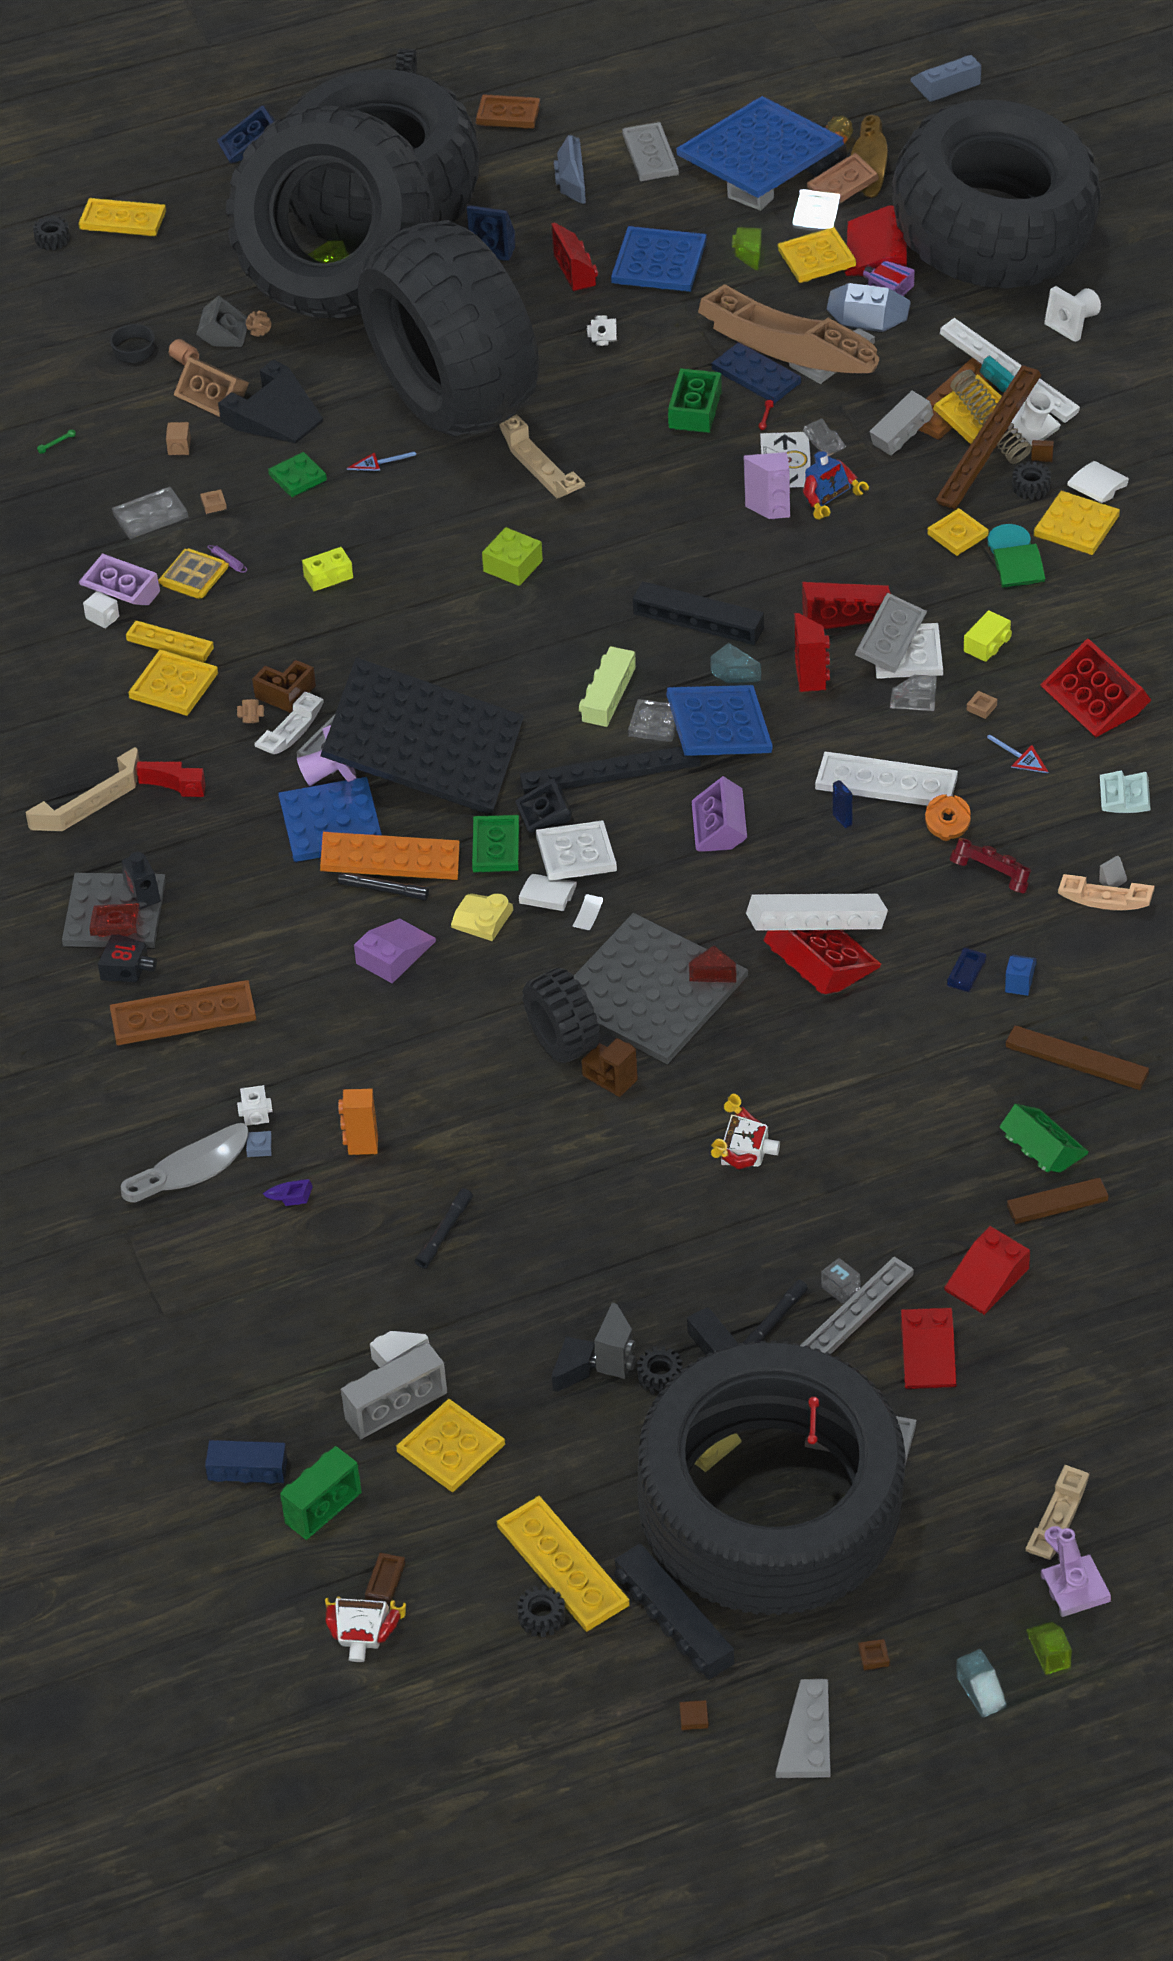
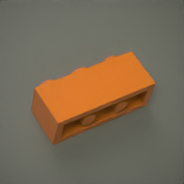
M344 1089L343 1099L339 1100V1114H343L341 1115V1130H346L343 1131V1145L348 1146L349 1155L378 1154V1129L373 1089Z

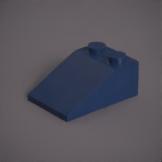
M263 105L217 140L230 163L242 160L243 153L253 140H256L266 127L276 121Z
M468 206V229L489 247L498 260L509 261L516 245L515 231L507 211Z

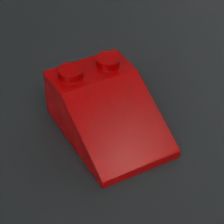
M989 1226L973 1243L944 1287V1291L985 1315L1029 1269L1030 1250Z
M952 1308L901 1310L905 1389L956 1387Z

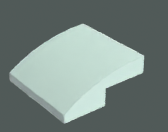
M1121 770L1100 775L1103 811L1136 813L1151 810L1147 772L1124 776Z

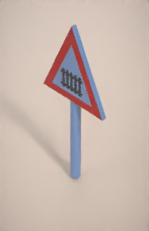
M374 452L349 466L347 470L380 471L379 464L416 455V452L377 460Z
M992 735L987 736L989 740L1019 758L1011 768L1048 773L1032 745L1021 754Z

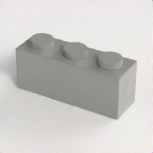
M911 391L869 431L873 445L892 456L934 415L930 401Z

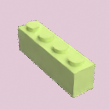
M610 646L607 654L602 656L601 666L595 670L593 682L587 687L586 697L581 699L579 704V712H582V722L608 726L636 668L634 651Z

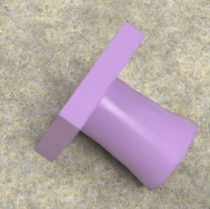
M331 725L322 729L325 739L327 738ZM322 750L297 758L301 773L309 786L337 770L341 772L347 782L357 779L354 768L321 757Z

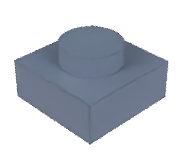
M271 1131L248 1133L247 1157L272 1156Z

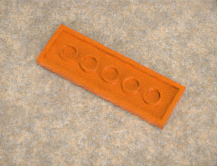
M323 832L320 871L457 880L459 840Z

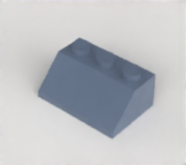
M972 55L965 56L921 72L912 77L911 82L931 102L981 84V64Z

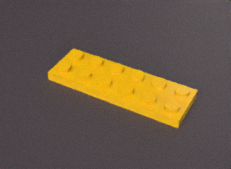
M540 1496L497 1521L499 1530L549 1588H554L555 1594L557 1592L561 1594L565 1607L586 1632L630 1606L627 1596Z

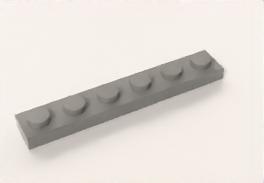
M893 1257L800 1346L804 1347L807 1345L811 1349L817 1348L820 1349V1352L831 1354L913 1276V1268Z

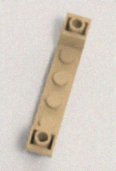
M518 415L512 416L509 420L499 424L512 454L556 498L565 496L585 486V483L574 471L565 475L529 439L528 425Z
M134 747L117 757L119 773H116L55 811L44 801L26 811L29 829L64 831L134 789L138 777L136 766L137 762H140L138 749Z

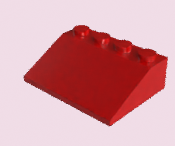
M886 206L848 221L847 247L856 259V266L846 269L845 276H863L867 266L876 269L885 261L907 267V244L903 239L904 233L898 229L896 224L894 206Z
M1089 639L1082 643L1040 685L1095 737L1135 717L1152 701L1139 684Z
M768 930L764 938V942L771 947L773 952L779 954L786 960L789 966L795 968L802 978L808 980L822 994L840 992L880 968L881 965L878 960L843 930Z

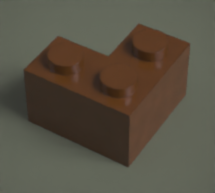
M295 660L284 673L264 666L252 679L255 698L289 713L293 712V703L304 692L310 693L316 687L314 667Z
M618 1038L608 1047L599 1043L595 1049L591 1050L582 1059V1075L621 1097L638 1080L636 1048Z

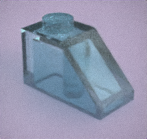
M730 643L710 656L711 673L726 683L758 682L761 680V664Z
M979 1649L957 1659V1679L981 1716L985 1717L1005 1708L1006 1702L995 1671L982 1650Z

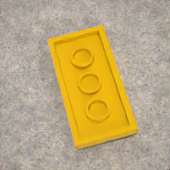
M89 198L79 221V228L90 231L156 236L166 213V207L160 204Z

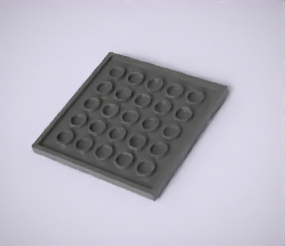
M632 913L574 975V978L579 981L580 986L587 993V997L592 1003L593 1011L596 1013L597 1023L601 1031L625 1043H630L634 1048L668 1064L748 977V969Z

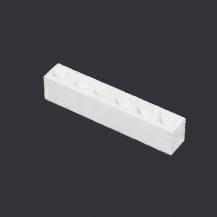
M878 894L752 895L746 914L755 930L882 929L888 910Z

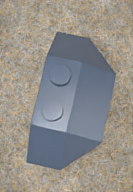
M571 135L566 138L557 152L558 160L554 161L556 185H560L562 194L582 204L586 202L580 138Z
M848 283L830 291L827 311L844 327L884 332L901 322L907 321L911 301L890 288Z

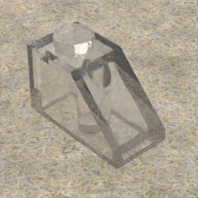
M913 675L893 688L890 708L934 711L937 676Z

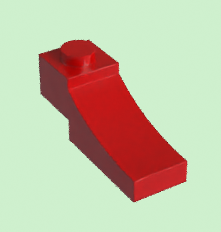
M137 762L136 770L139 784L167 787L180 792L181 797H204L205 778L203 768H183L182 762Z

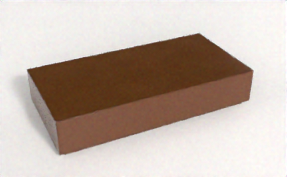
M379 1553L365 1592V1600L381 1601L390 1605L405 1565V1557Z

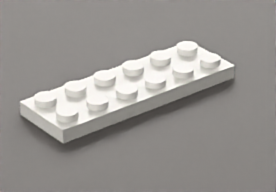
M825 752L816 779L815 789L928 806L929 802L939 795L947 794V796H953L958 771Z

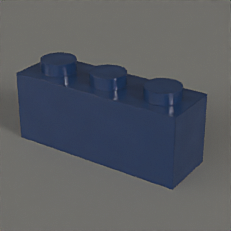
M209 1440L205 1464L207 1478L216 1482L284 1483L288 1459L286 1444Z

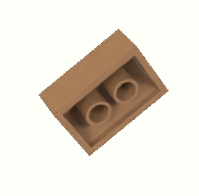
M188 357L174 396L220 417L218 402L231 392L243 398L249 382L204 361Z

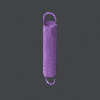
M213 546V549H211L213 555L224 560L236 571L242 572L240 570L243 568V563L219 546Z

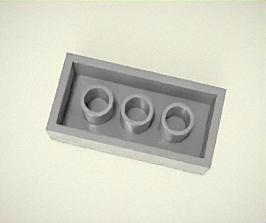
M426 1343L414 1348L411 1352L400 1358L393 1359L385 1366L372 1370L366 1376L348 1383L345 1387L341 1388L345 1420L358 1437L362 1439L447 1394L444 1362L431 1345Z

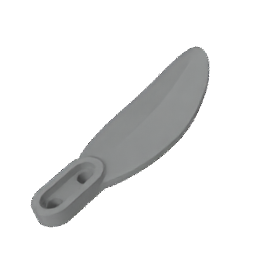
M244 1123L231 1125L172 1153L161 1160L154 1168L124 1180L121 1184V1196L126 1201L137 1202L162 1190L189 1187L216 1176L228 1167L242 1151L248 1138L247 1126Z

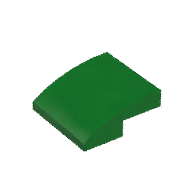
M1037 544L993 550L1002 587L1045 581Z

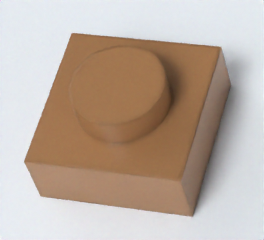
M221 489L201 494V501L206 514L227 509Z
M978 691L967 703V711L986 719L997 706V699Z

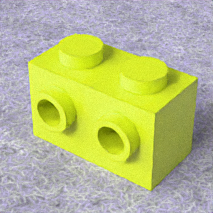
M342 547L302 560L304 577L313 591L353 578L352 562Z
M988 610L964 635V652L986 662L992 655L998 652L1004 642L1009 641L1012 634L1010 630L1011 620Z

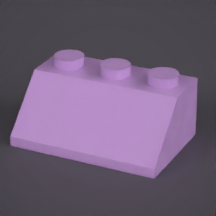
M787 452L744 456L745 507L768 519L790 517V476Z
M105 554L98 558L79 581L80 585L138 605H149L160 592L157 573Z

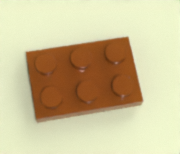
M483 95L476 117V125L534 128L540 108V98Z

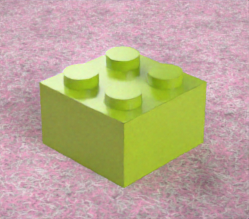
M505 527L482 552L483 571L520 586L543 561L542 542Z

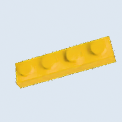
M135 621L126 633V639L129 642L205 662L214 649L212 641L140 621Z

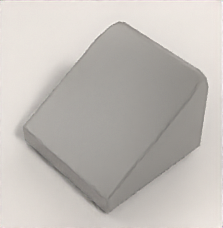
M1115 856L1100 865L1099 882L1103 886L1118 887L1127 881L1119 856Z

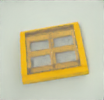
M189 548L184 549L160 577L158 583L162 584L163 587L203 599L227 570L229 564L224 560Z

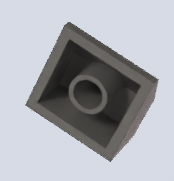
M218 295L203 308L197 335L211 346L241 347L243 346L247 331V316Z
M612 1303L595 1339L597 1372L625 1379L628 1371H632L636 1363V1356L633 1355L635 1340H632V1329L616 1303Z

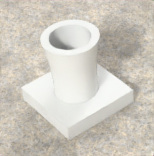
M1055 286L1050 290L1044 324L1076 342L1081 339L1084 318L1095 316L1099 313L1101 308L1100 299L1093 290L1088 288L1083 289L1076 296H1072Z
M1032 390L1011 422L1014 423V428H1018V433H1022L1021 438H1026V442H1029L1031 446L1032 440H1045L1059 430L1060 424L1049 414L1055 406L1054 398L1045 390Z

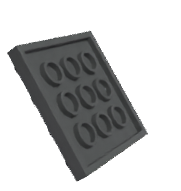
M75 873L62 937L63 946L106 947L112 933H116L144 942L146 948H155L166 884L165 874H155L161 902L139 909L124 883L123 874ZM142 882L140 887L142 889L147 888V886L144 887V882Z

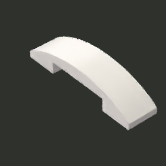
M304 692L293 703V712L273 732L267 730L255 743V747L271 754H278L289 748L311 725L324 703L323 699Z

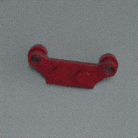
M959 838L956 849L952 850L950 861L966 866L969 858H972L1011 876L1008 887L1013 891L1026 893L1029 885L1027 881L1031 872L1030 868L1016 862V858L996 853L997 850L993 847L974 846L971 841Z

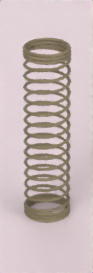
M965 370L952 380L950 386L983 427L990 414L984 418H981L982 415L992 406L997 405V403H995V399L991 398V394H987V389H983V384H979L980 380L975 379L976 375L972 370ZM978 381L968 392L961 394L972 382ZM982 386L973 396L965 399L976 387ZM981 391H986L983 396L978 398L975 402L970 403L973 397L978 395ZM989 395L988 400L983 402L979 407L973 409L977 402H979L985 396ZM993 400V403L989 407H987L984 411L977 413L978 410L981 407H983L987 402ZM1011 423L1010 425H1013L1012 428L1002 436L997 445L1002 453L1005 454L1009 463L1015 464L1028 456L1032 446L1029 442H1026V438H1021L1022 433H1018V428H1014V423ZM1013 430H1016V433L1013 436H1011L1008 440L1001 442V440L1007 434H1009ZM1020 435L1019 439L1012 445L1005 447L1011 439ZM1020 440H1024V442H1021V443L1017 444L1016 446H1014V445H1015L1016 443H1018ZM1027 447L1021 454L1013 457L1019 450Z

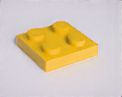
M957 509L928 527L927 534L957 556L988 536V529L961 509Z

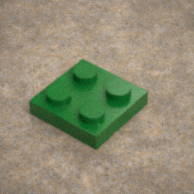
M304 452L268 469L269 476L291 497L327 480L326 473Z

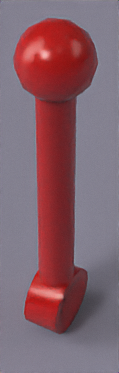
M772 400L765 402L764 416L762 422L758 425L761 430L766 429L770 408L773 407Z
M811 1397L808 1401L811 1408L810 1435L807 1437V1441L809 1444H815L818 1440L815 1435L816 1408L819 1406V1400L816 1397Z

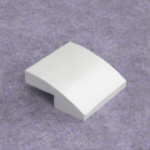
M1094 461L1079 470L1068 481L1067 485L1103 503L1113 499L1116 490L1126 487L1129 478Z
M532 874L523 886L519 895V903L564 911L567 901H571L577 882L565 879L549 881L548 876Z

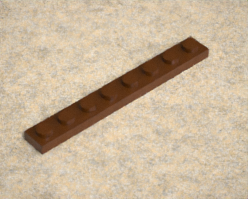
M1023 365L1020 367L936 498L939 505L956 510L1040 379L1041 373L1039 370Z

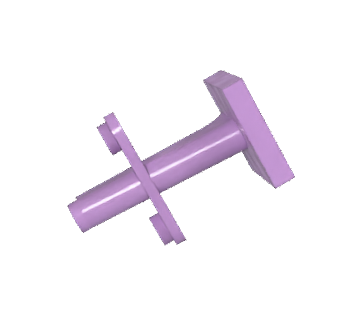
M1052 1526L1047 1529L1044 1535L1045 1540L1059 1554L1060 1564L1041 1570V1577L1043 1580H1046L1049 1586V1593L1053 1601L1056 1600L1060 1608L1061 1617L1110 1602L1111 1595L1091 1556L1081 1557L1074 1531L1069 1528L1061 1529L1058 1526Z

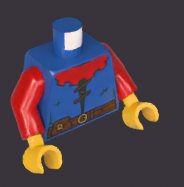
M824 451L814 455L816 463L805 471L806 480L803 493L811 507L815 508L813 515L816 519H822L830 515V509L823 505L851 489L850 484L853 485L855 495H863L859 489L860 486L865 491L869 490L868 484L866 482H858L856 480L857 476L842 461L828 457Z

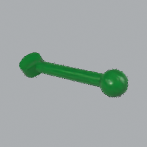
M70 429L67 434L46 445H39L37 447L38 453H45L47 448L68 437H74L76 434L75 430Z

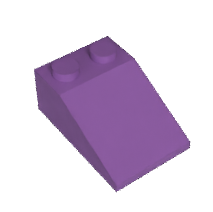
M397 919L369 930L354 944L356 964L393 983L436 942V938L402 919Z

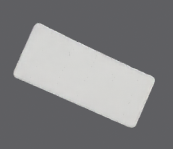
M587 894L573 927L590 930L598 915L603 898Z

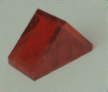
M712 946L689 962V981L736 983V963L717 947Z

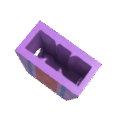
M888 261L883 262L876 269L867 266L863 273V276L868 279V286L890 288L902 296L914 287V270Z

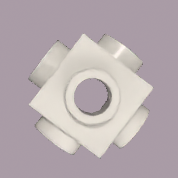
M595 316V320H591V325H587L588 338L592 337V342H596V346L609 345L608 342L617 341L616 319H608L607 316ZM600 328H604L606 330L602 334L598 332Z
M264 1085L241 1088L242 1102H238L237 1105L239 1117L244 1116L245 1125L269 1123L268 1113L272 1112L271 1098H266Z

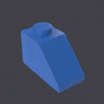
M1018 955L1010 956L1006 970L1005 992L1029 995L1037 958Z

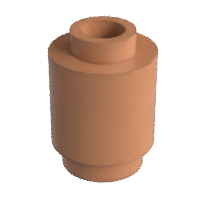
M182 339L175 340L169 347L170 357L183 365H186L188 357L199 359L197 349Z

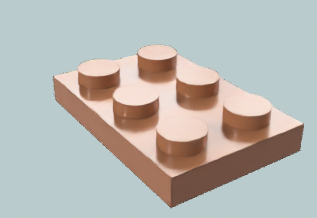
M854 153L809 181L807 186L829 209H832L879 178L878 174L862 158Z

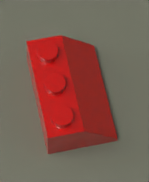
M552 223L553 256L572 290L576 291L595 286V277L598 276L596 265H592L589 253L585 252L583 242L578 240L575 233L557 223Z
M795 613V664L799 691L826 690V681L830 680L829 667H826V665H830L829 651H826V649H830L829 635L824 634V627L800 613Z

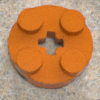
M939 795L933 798L926 808L925 822L927 828L933 835L943 841L961 836L970 825V808L966 801L959 796ZM943 813L948 815L952 813V820H944Z

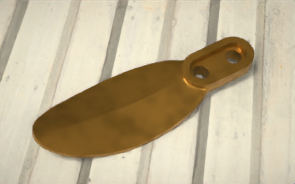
M869 115L861 123V135L855 143L851 155L856 153L878 174L879 179L861 190L865 196L874 198L880 192L883 184L888 147L886 139L882 134L880 118Z

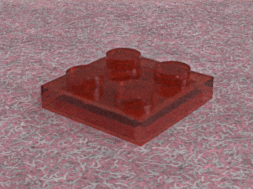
M140 903L94 905L89 927L90 936L106 937L115 934L128 936L137 933L141 912Z

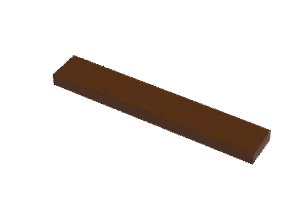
M1016 1025L1006 1041L1007 1048L1141 1090L1149 1074L1148 1067Z

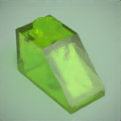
M737 228L736 236H732V248H736V257L754 270H758L762 245L761 228Z
M330 240L308 254L313 259L322 263L336 262L349 256L343 241Z
M1050 1622L1027 1629V1634L1045 1675L1071 1667L1072 1649L1061 1627Z

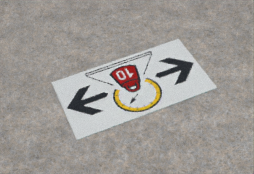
M809 432L760 434L761 454L787 452L790 487H804L806 480L805 471L811 466Z

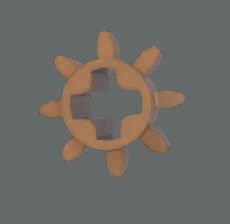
M260 310L258 312L253 311L247 317L246 326L248 330H251V335L259 337V335L264 336V334L269 332L271 320L269 317H266V312Z
M242 700V706H237V717L242 718L243 723H259V717H264V706L259 705V700Z

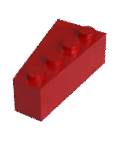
M802 582L803 615L822 625L824 629L871 623L886 594L891 593L889 587L883 585Z

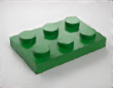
M519 815L473 816V872L519 871Z

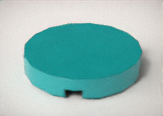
M1003 524L989 532L987 543L990 551L994 554V549L1031 544V538L1025 528L1014 524Z

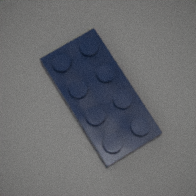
M739 342L712 362V370L721 373V375L766 400H772L774 404L801 383L800 375Z

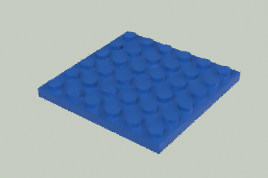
M761 96L679 146L676 150L678 156L759 198L844 145V138Z

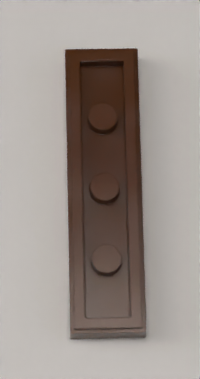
M1099 1177L1007 1200V1208L1014 1223L1018 1224L1106 1202L1109 1195Z

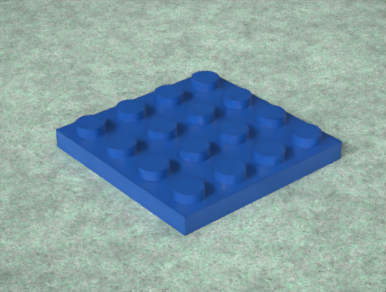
M628 226L611 276L612 283L691 292L707 242V234Z
M753 685L667 688L666 695L685 756L772 752L773 746Z
M367 777L357 778L348 782L346 780L279 793L294 862L321 857L323 832L381 835Z

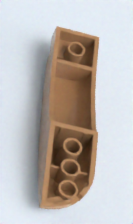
M725 284L701 299L698 313L706 316L709 320L715 321L713 329L768 356L804 367L833 372L872 373L878 366L879 357L876 354V347L863 336L830 318L822 321L780 312L752 300Z

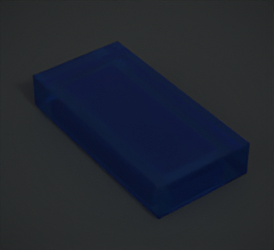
M838 780L833 782V815L847 828L852 825V792L842 781Z
M964 948L947 979V986L969 992L986 961V954Z

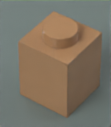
M189 422L168 423L166 434L168 455H189L191 441Z

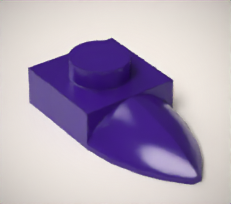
M309 1179L286 1182L270 1188L263 1195L271 1200L283 1201L285 1206L307 1203L313 1185Z

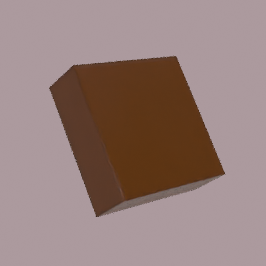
M1032 440L1031 461L1052 462L1054 441Z
M884 1639L858 1643L863 1670L890 1666Z
M706 1700L680 1702L681 1730L708 1728Z

